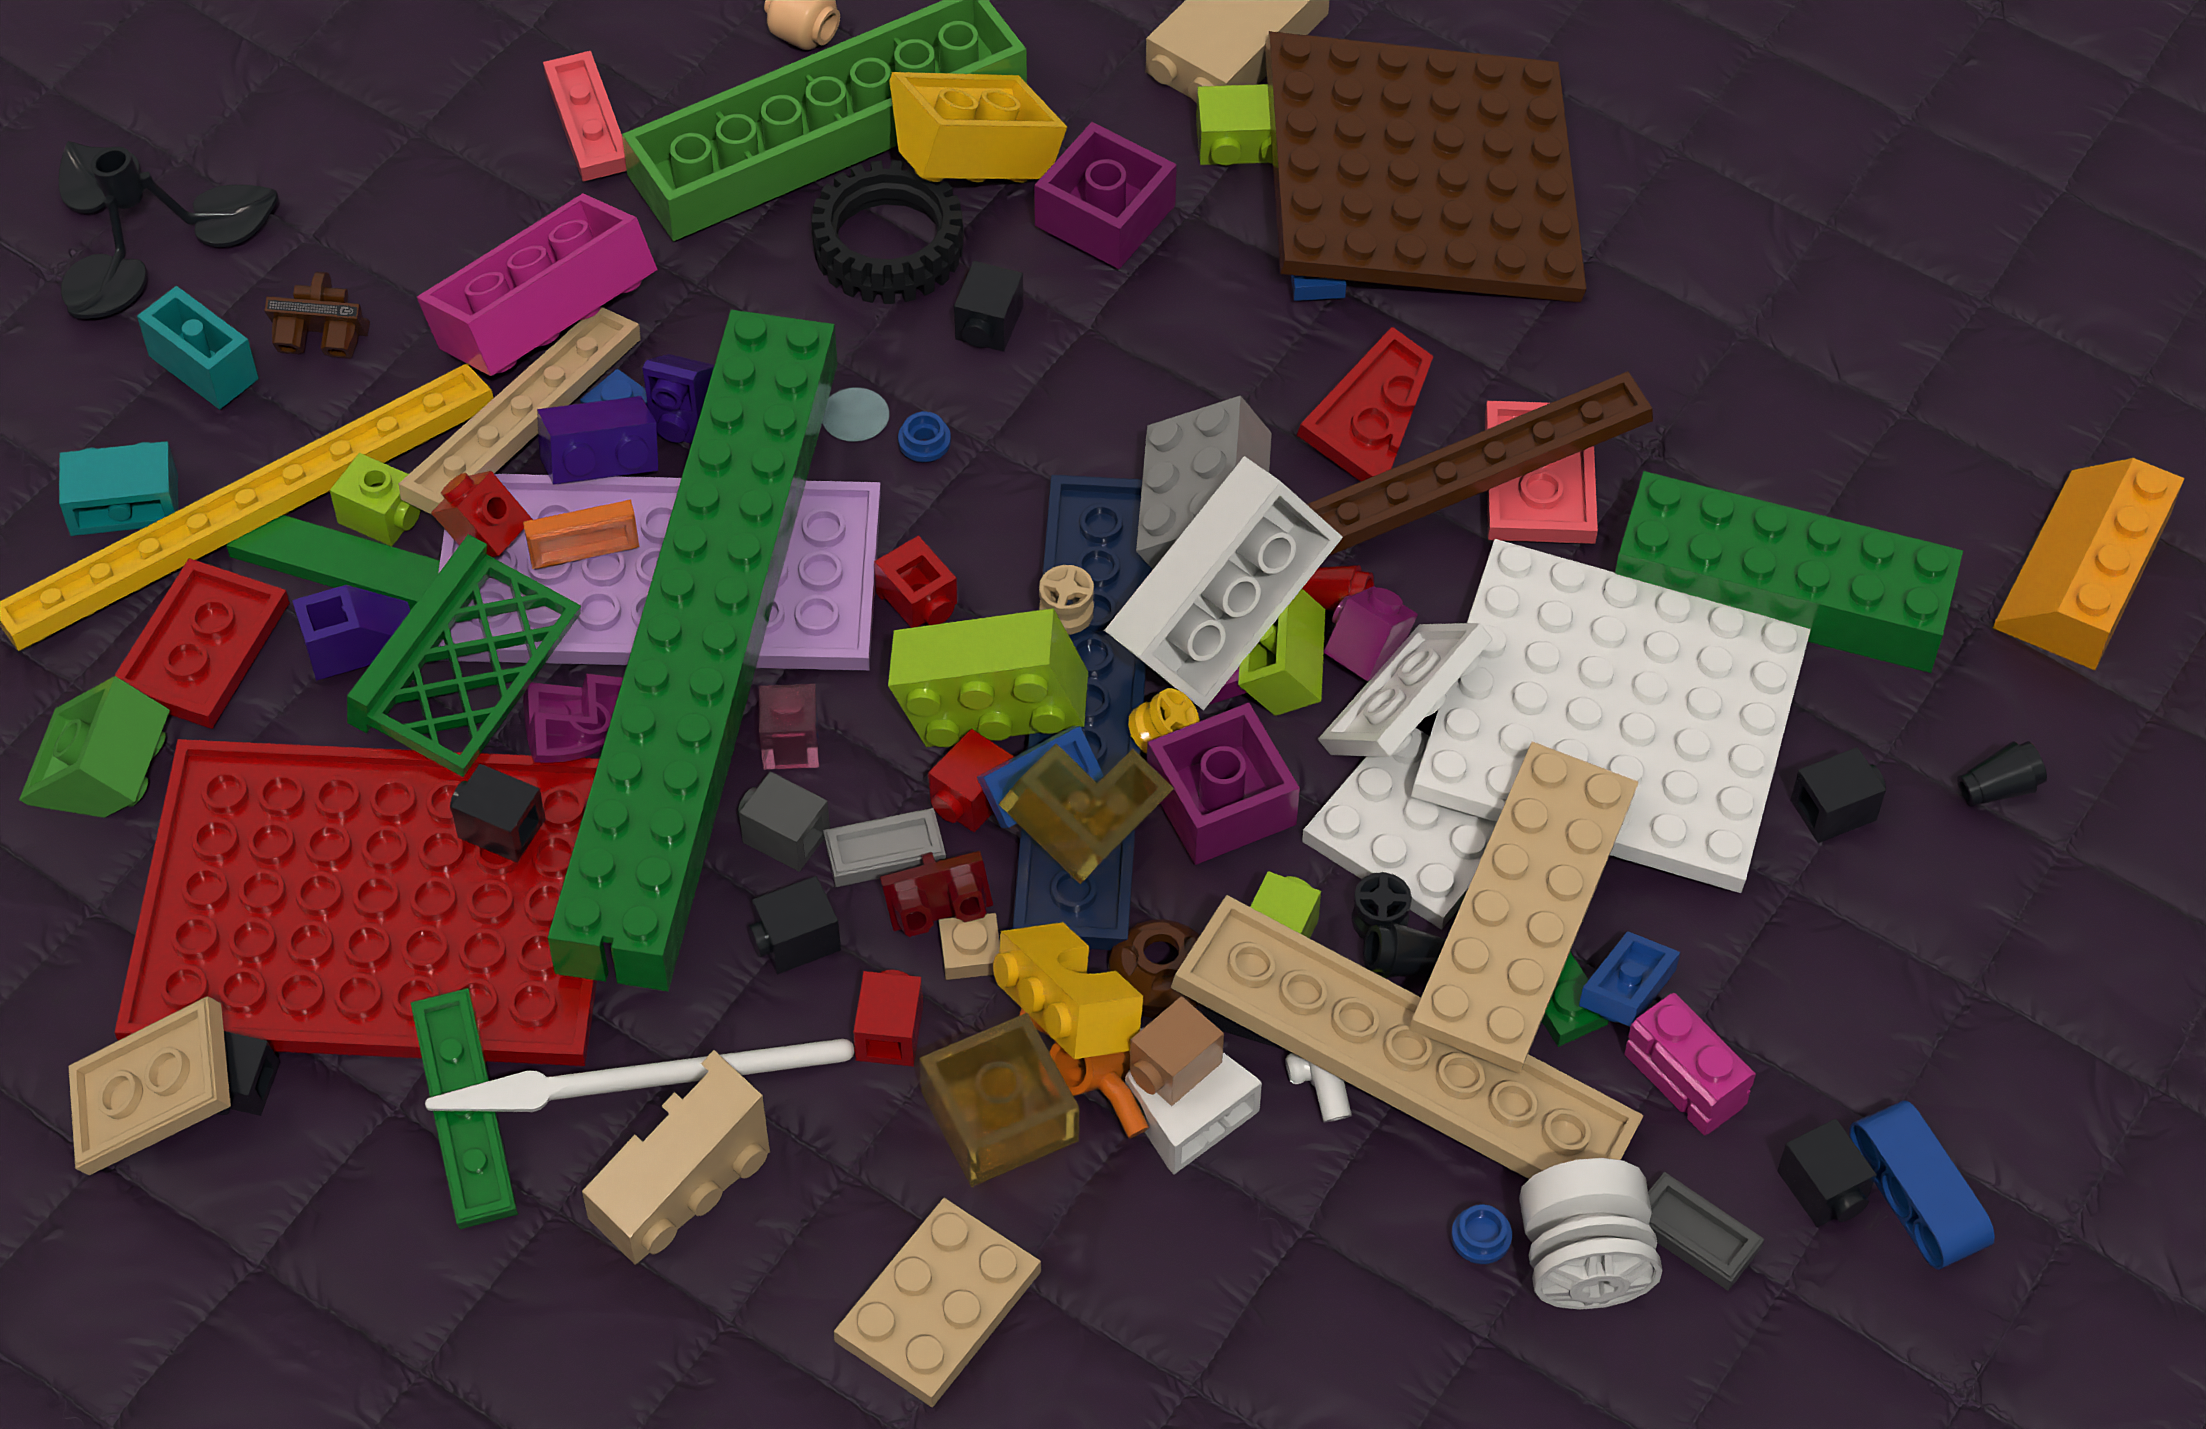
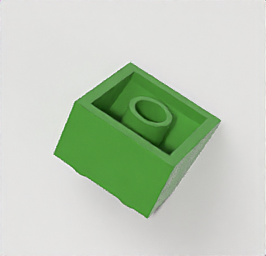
M116 676L55 708L19 800L29 806L103 818L127 806H134L147 789L148 778L145 777L151 759L159 752L165 741L166 734L162 729L170 710Z

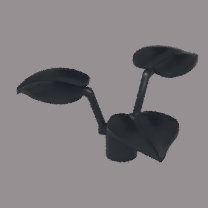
M68 141L59 168V191L66 207L78 213H93L107 206L115 244L113 257L107 254L87 256L74 263L65 274L61 285V296L67 306L69 315L82 319L105 317L123 310L132 304L142 293L147 281V269L145 264L138 259H124L126 249L118 208L128 209L137 205L143 198L144 189L147 188L185 223L196 224L194 232L197 239L201 243L212 247L237 245L253 236L261 228L278 201L277 191L255 185H224L215 187L196 197L193 203L195 213L186 211L153 181L149 172L140 173L141 166L138 159L123 147H90Z

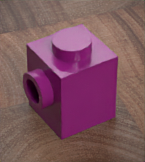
M1373 586L1353 596L1348 595L1339 603L1333 614L1332 622L1336 626L1324 653L1366 681H1369L1407 639L1418 614L1403 605L1402 599L1396 593L1385 588Z

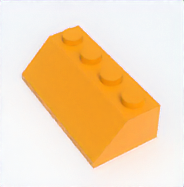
M2135 458L2072 470L1995 620L1993 628L2087 668L2096 670L2170 518L2185 478Z

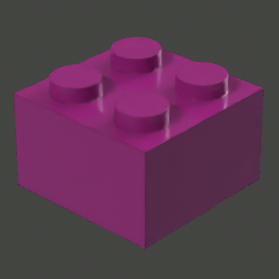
M1091 122L1034 185L1035 226L1120 269L1174 208L1176 204L1177 164Z
M1250 703L1243 704L1147 742L1146 779L1195 865L1297 825L1300 788Z

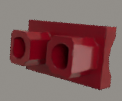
M980 851L935 862L933 853L928 852L921 854L922 866L880 876L893 931L903 930L908 937L929 932L930 928L934 925L933 921L956 916V919L969 922L984 918L986 907L994 906Z

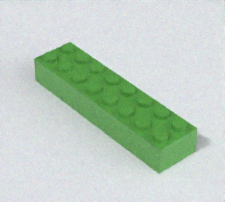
M942 0L623 133L622 139L627 175L672 241H676L898 146L889 82L892 72L1019 75L1027 83L1026 48L989 0Z

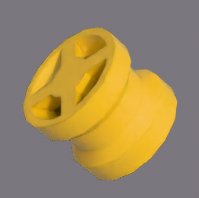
M1167 688L1156 694L1151 702H1145L1133 709L1129 715L1128 727L1136 745L1144 753H1147L1148 741L1197 723L1200 719L1193 702L1183 692Z

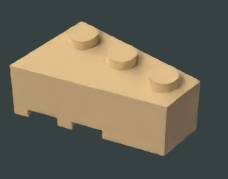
M715 1050L701 1063L709 1072L683 1099L674 1092L662 1105L669 1115L644 1141L634 1135L582 1190L588 1219L635 1265L649 1253L657 1254L664 1250L672 1242L677 1230L694 1215L702 1216L709 1212L718 1203L725 1189L740 1177L748 1178L763 1165L767 1154L770 1153L762 1094Z

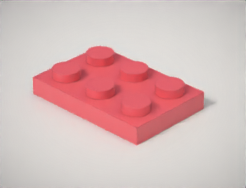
M1487 401L1485 430L1550 403ZM1594 446L1487 490L1488 540L1595 544L1598 525Z

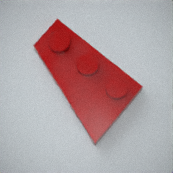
M1391 327L1300 424L1297 436L1360 482L1390 470L1434 356L1394 327Z

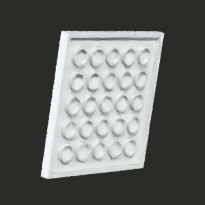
M1494 539L1467 623H1480L1493 640L1481 652V660L1477 667L1466 676L1459 678L1446 692L1447 699L1438 710L1414 782L1411 797L1497 822L1529 746L1533 741L1639 782L1635 796L1611 851V856L1741 893L1750 866L1811 629Z

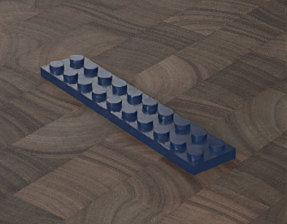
M1051 475L1043 575L1056 566L1074 565L1084 569L1091 576L1094 583L1093 619L1088 627L1081 632L1069 635L1088 670L1085 725L1081 729L1104 777L1022 820L1013 929L1064 922L1089 945V949L1112 950L1113 946L1128 940L1141 749L1131 737L1128 722L1132 710L1144 703L1146 664L1104 630L1153 570L1136 552L1143 479ZM1068 600L1066 605L1073 604V600ZM1040 732L1029 734L1028 749L1058 733L1047 734Z

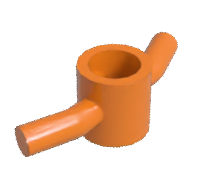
M1021 1008L1019 1015L1020 1020L1023 1023L1035 1028L1036 1030L1050 1037V1035ZM1055 1041L1048 1055V1069L1051 1079L1058 1089L1065 1094L1073 1096L1099 1089L1111 1102L1128 1138L1135 1137L1150 1128L1132 1091L1123 1081L1130 1068L1129 1051L1074 1060Z

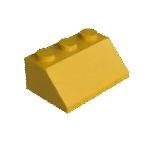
M892 72L889 82L898 150L914 168L915 173L919 177L932 182H940L944 178L967 179L973 182H983L986 179H1008L1014 182H1026L1028 179H1040L1055 163L1067 126L1019 75Z

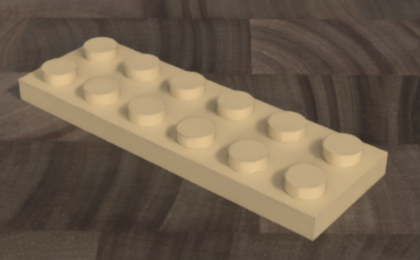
M1533 741L1531 742L1413 1015L1410 1031L1516 1073H1521L1635 796L1638 781Z

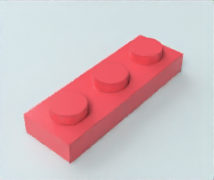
M582 52L543 62L545 78L582 181L627 171L622 134L592 52Z

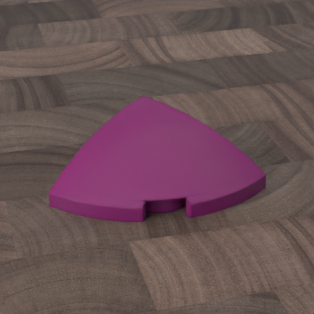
M586 674L582 687L531 682L523 694L527 740L534 762H565L598 752L605 743L623 677Z

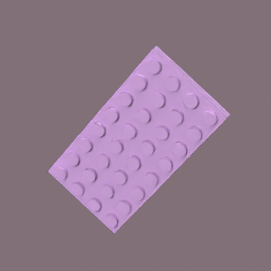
M494 474L533 520L631 499L639 540V547L532 569L525 530L523 529L499 556L493 557L581 605V614L546 663L627 665L682 478L614 476L553 485L549 475ZM806 481L756 668L870 670L875 596L874 561L877 560L881 506L880 482ZM445 529L438 574L459 547L458 543ZM491 576L480 588L483 604L513 598L510 586ZM473 599L471 600L468 606L475 605ZM546 606L525 609L530 629L553 626L561 616V614ZM517 611L487 617L492 637L522 631ZM478 618L455 622L450 629L453 644L484 638ZM444 639L437 647L445 646ZM542 641L534 642V643H535V646H536V649L538 648V646L541 644ZM526 644L496 649L499 662L527 663L530 659ZM487 651L457 657L458 661L490 662ZM449 658L438 661H449Z

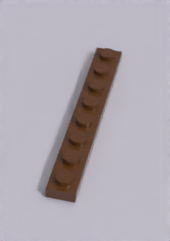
M1629 371L1307 505L1343 537L1328 555L1330 556L1653 421V409Z

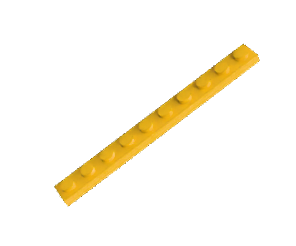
M466 363L0 601V627L18 651L36 642H40L49 635L184 567L189 558L197 560L282 515H286L295 508L330 492V489L359 453L385 463L418 445L426 443L431 438L454 426L470 420L494 398L492 390Z

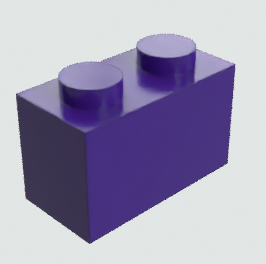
M642 396L537 409L540 459L553 485L658 471L656 421Z

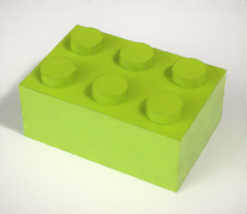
M1054 608L894 630L888 687L926 747L954 746L971 729L989 740H1004L1010 736L1040 732L1053 734L1072 726L1084 727L1088 670Z

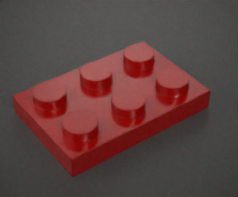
M189 558L114 676L170 710L169 715L213 729L289 605L287 592L285 589Z

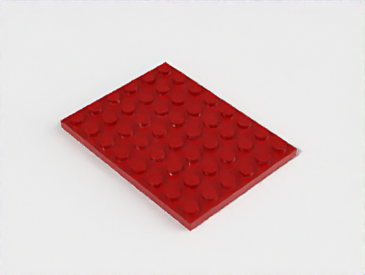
M178 739L114 1033L117 1040L119 1041L208 996L221 1003L224 1031L266 1040L273 1051L422 1058L410 1002L468 988L473 1000L486 1062L585 1066L597 980L555 974L548 935L600 759L580 758L565 762L542 763L534 762L531 755L480 753L467 773L462 777L415 750ZM479 764L540 788L546 820L518 863L464 841L457 836L453 815L450 811L451 798L457 786L462 781L468 782Z

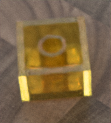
M1028 1013L919 1058L921 1092L971 1187L1079 1141V1106Z

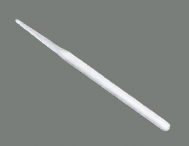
M835 1039L720 1054V1056L740 1075H749L845 1062L853 1057L855 1048L848 1039ZM708 1056L546 1077L537 1071H524L428 1098L425 1102V1107L429 1111L534 1112L541 1110L551 1100L700 1081L709 1072L701 1064Z

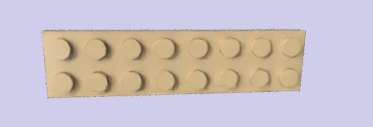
M1228 895L1225 896L1176 972L1171 985L1172 989L1528 1179L1551 1166L1574 1160L1593 1158L1621 1160L1644 1116L1529 1054L1519 1074L1410 1031L1411 1021L1421 997Z

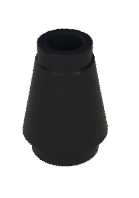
M2012 741L1968 770L1967 773L1958 776L1957 781L1966 803L1973 807L1980 803L1985 804L2036 793L2037 786L2047 781V772L2039 752L2030 741L2022 744Z
M1386 921L1382 926L1373 925L1369 928L1363 947L1364 964L1366 969L1377 972L1383 978L1432 974L1446 939L1392 921Z

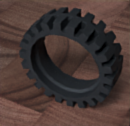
M882 160L871 161V171L867 172L859 164L851 167V178L841 172L834 177V187L826 184L821 190V199L817 198L814 204L812 240L819 269L823 276L828 274L829 283L835 288L843 285L844 294L854 298L859 290H861L862 300L865 302L874 303L877 294L883 295L884 304H895V294H902L904 301L909 302L916 300V289H919L924 296L934 292L935 282L943 286L949 280L950 271L955 273L959 266V257H962L964 227L958 196L953 195V188L947 181L941 183L925 180L915 173L912 166H910L908 171H905L903 161L892 160L890 169H883ZM880 205L907 206L922 212L936 224L938 229L937 235L929 245L912 255L895 259L869 258L854 252L840 241L838 233L847 219L863 209Z

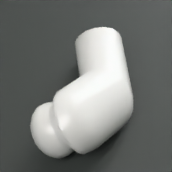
M1290 1053L1286 1057V1069L1290 1082L1301 1084L1304 1081H1310L1316 1088L1323 1122L1337 1121L1352 1116L1343 1079L1294 1053Z

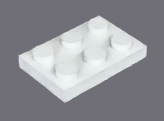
M1480 623L1419 624L1318 740L1330 755L1390 757L1398 754L1411 742L1413 737L1411 732L1425 717L1430 716L1442 707L1447 699L1446 692L1453 684L1477 667L1481 660L1480 654L1493 640Z

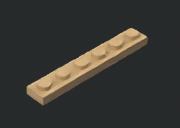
M603 307L594 316L580 320L399 483L401 500L431 514L444 499L441 491L456 476L462 473L474 475L487 471H492L493 473L498 471L538 434L537 409L570 405L641 340L639 324Z

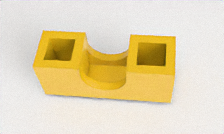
M1064 922L1001 931L999 953L996 954L993 961V972L998 986L1074 1060L1130 1051V1039L1140 1032L1143 995L1117 971L1087 974L1089 945Z

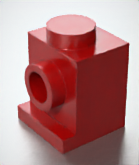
M919 535L874 561L876 594L881 600L886 598L911 628L918 627L925 622L928 625L942 624L952 615L957 604V578Z

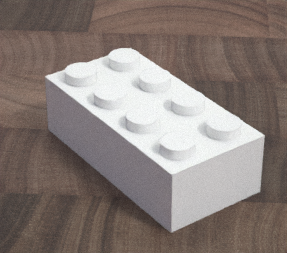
M1244 456L1104 631L1174 688L1183 692L1193 703L1202 710H1205L1238 669L1241 662L1250 654L1259 640L1274 624L1280 614L1291 603L1343 537L1280 480Z

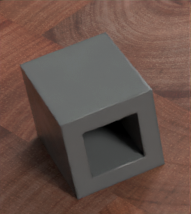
M771 771L758 788L752 787L745 793L739 804L738 817H740L743 843L798 872L802 870L824 840L823 830L830 829L827 800Z

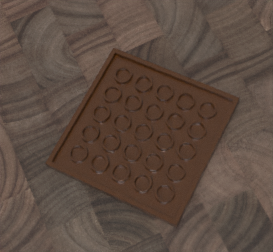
M1269 31L1265 43L1280 274L1581 303L1586 292V281L1559 62Z

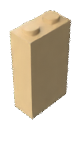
M1185 0L1146 38V73L1159 83L1168 85L1192 98L1196 103L1198 86L1258 85L1267 76L1265 43L1269 31L1308 35L1328 15L1329 0Z

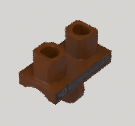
M315 272L311 286L295 285L294 299L266 297L264 311L272 322V344L280 353L298 355L304 353L307 331L323 333L321 350L324 355L334 358L351 359L358 336H368L370 321L367 318H363L360 304L347 303L348 290L332 288L331 277L328 272Z

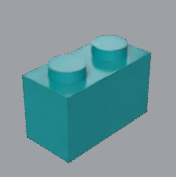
M178 286L172 288L137 316L149 357L219 410L259 379L248 338Z
M168 441L156 443L141 442L135 445L99 449L86 448L80 451L61 452L59 458V504L70 536L141 529L178 511V472Z

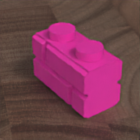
M1675 992L1662 999L1636 1018L1631 1024L1628 1036L1630 1039L1627 1041L1624 1055L1680 1112L1688 1114L1687 1119L1704 1136L1730 1119L1747 1104L1751 1092L1749 1089L1753 1085L1756 1073Z

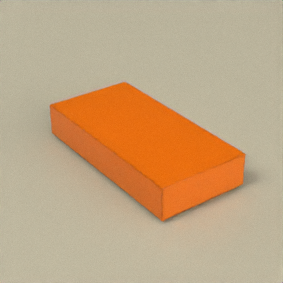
M631 499L523 522L532 569L639 547Z

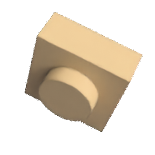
M996 913L986 914L984 918L969 922H963L960 919H956V917L939 919L945 980L994 975L993 961L996 954L999 953L1000 947Z

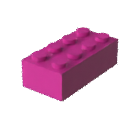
M582 193L416 298L439 349L492 376L511 369L520 357L534 348L550 344L558 338L559 332L578 320L594 316L599 312L603 304L614 297L633 291L640 286L644 278L658 269L637 217Z

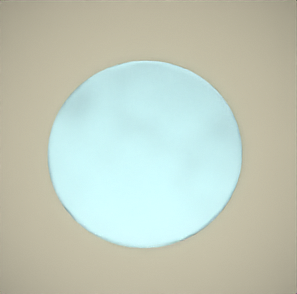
M847 388L836 392L828 398L822 423L825 429L836 438L852 442L864 441L876 436L885 428L889 419V408L885 400L874 391L865 388Z

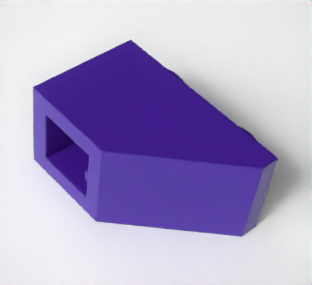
M671 354L645 361L643 375L647 404L656 421L657 436H661L671 442L692 444L715 365Z
M343 585L292 600L316 681L370 665L410 612L407 601L349 585Z

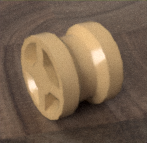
M1060 565L1048 570L1040 580L1039 597L1041 600L1039 610L1054 608L1068 635L1081 632L1089 626L1093 619L1094 583L1091 576L1084 569L1077 566ZM1068 600H1073V604L1066 605Z

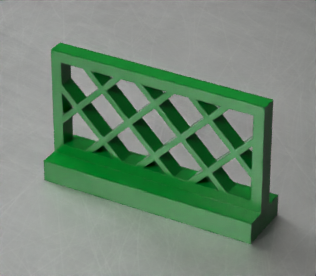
M468 534L347 695V723L366 734L373 727L464 777L579 617L581 605L487 555V544ZM491 576L510 586L513 598L483 604L480 588ZM473 599L475 605L468 606L471 600ZM546 606L561 614L553 626L530 629L525 609ZM517 611L522 631L492 637L487 617ZM478 618L484 638L453 644L450 629L454 623ZM444 639L445 646L437 647ZM542 641L541 644H540V645L538 646V648L536 649V646H535V643H534V642ZM526 644L530 657L526 665L501 670L496 649ZM487 651L493 672L462 677L457 657ZM449 658L454 679L423 685L420 673L423 665L427 662ZM414 679L415 686L407 688ZM513 681V683L507 689L505 683ZM497 684L500 701L497 705L472 711L466 690ZM458 692L463 713L432 719L427 698ZM419 699L424 720L402 724L387 716V714L396 703ZM484 722L477 731L475 724ZM467 726L471 741L461 755H458L439 744L436 731ZM428 733L429 738L423 736L422 734Z

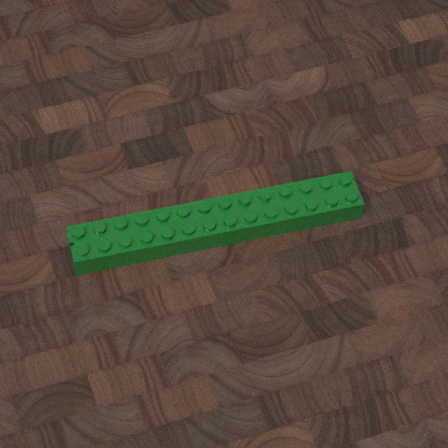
M738 310L730 311L549 931L548 943L555 974L606 982L609 973L603 943L606 942L612 943L611 951L617 984L669 991L838 365L835 324Z

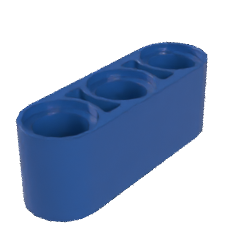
M1902 1100L1850 1125L1849 1135L1851 1140L1877 1174L1874 1183L1922 1256L1933 1268L1940 1270L1994 1244V1229L1987 1212L1913 1104Z

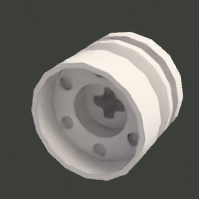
M1579 1159L1551 1166L1533 1175L1522 1186L1519 1199L1524 1230L1532 1242L1529 1261L1534 1268L1532 1277L1534 1291L1541 1301L1560 1308L1578 1310L1605 1308L1633 1300L1647 1293L1659 1283L1662 1265L1660 1256L1656 1252V1234L1648 1225L1652 1211L1646 1178L1639 1167L1615 1159Z

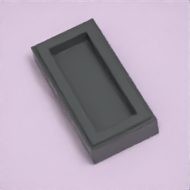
M1666 1172L1661 1175L1648 1191L1652 1211L1648 1225L1656 1234L1657 1243L1729 1291L1762 1249L1764 1238Z

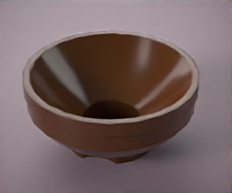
M1166 919L1148 920L1129 928L1128 940L1113 946L1108 963V972L1117 971L1143 995L1142 1016L1156 1018L1181 996L1195 1008L1198 1006L1197 1001L1172 989L1171 985L1176 972L1200 935L1189 926L1177 921ZM1163 941L1172 944L1177 949L1178 956L1168 964L1159 965L1150 962L1146 958L1144 951L1150 944Z

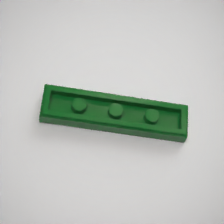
M285 515L226 545L229 557L333 588L349 585L408 602L410 610H412L438 575L440 560Z
M468 988L410 1002L430 1098L490 1081L473 1000ZM433 1111L455 1219L459 1229L519 1215L497 1112Z

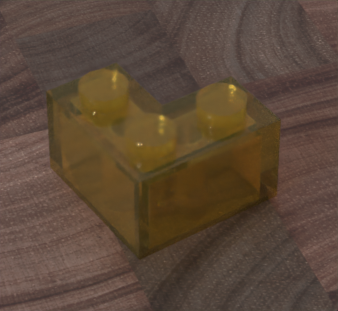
M1055 744L1016 782L999 805L1081 885L1161 804L1174 788L1134 749L1104 778L1096 783L1060 746Z

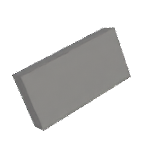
M934 808L823 830L824 843L835 887L879 879L880 876L922 866L921 854L928 852L933 853L935 862L946 859Z

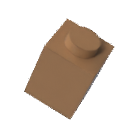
M1181 996L1130 1039L1131 1075L1145 1092L1151 1095L1157 1093L1168 1104L1173 1106L1222 1063L1224 1033Z

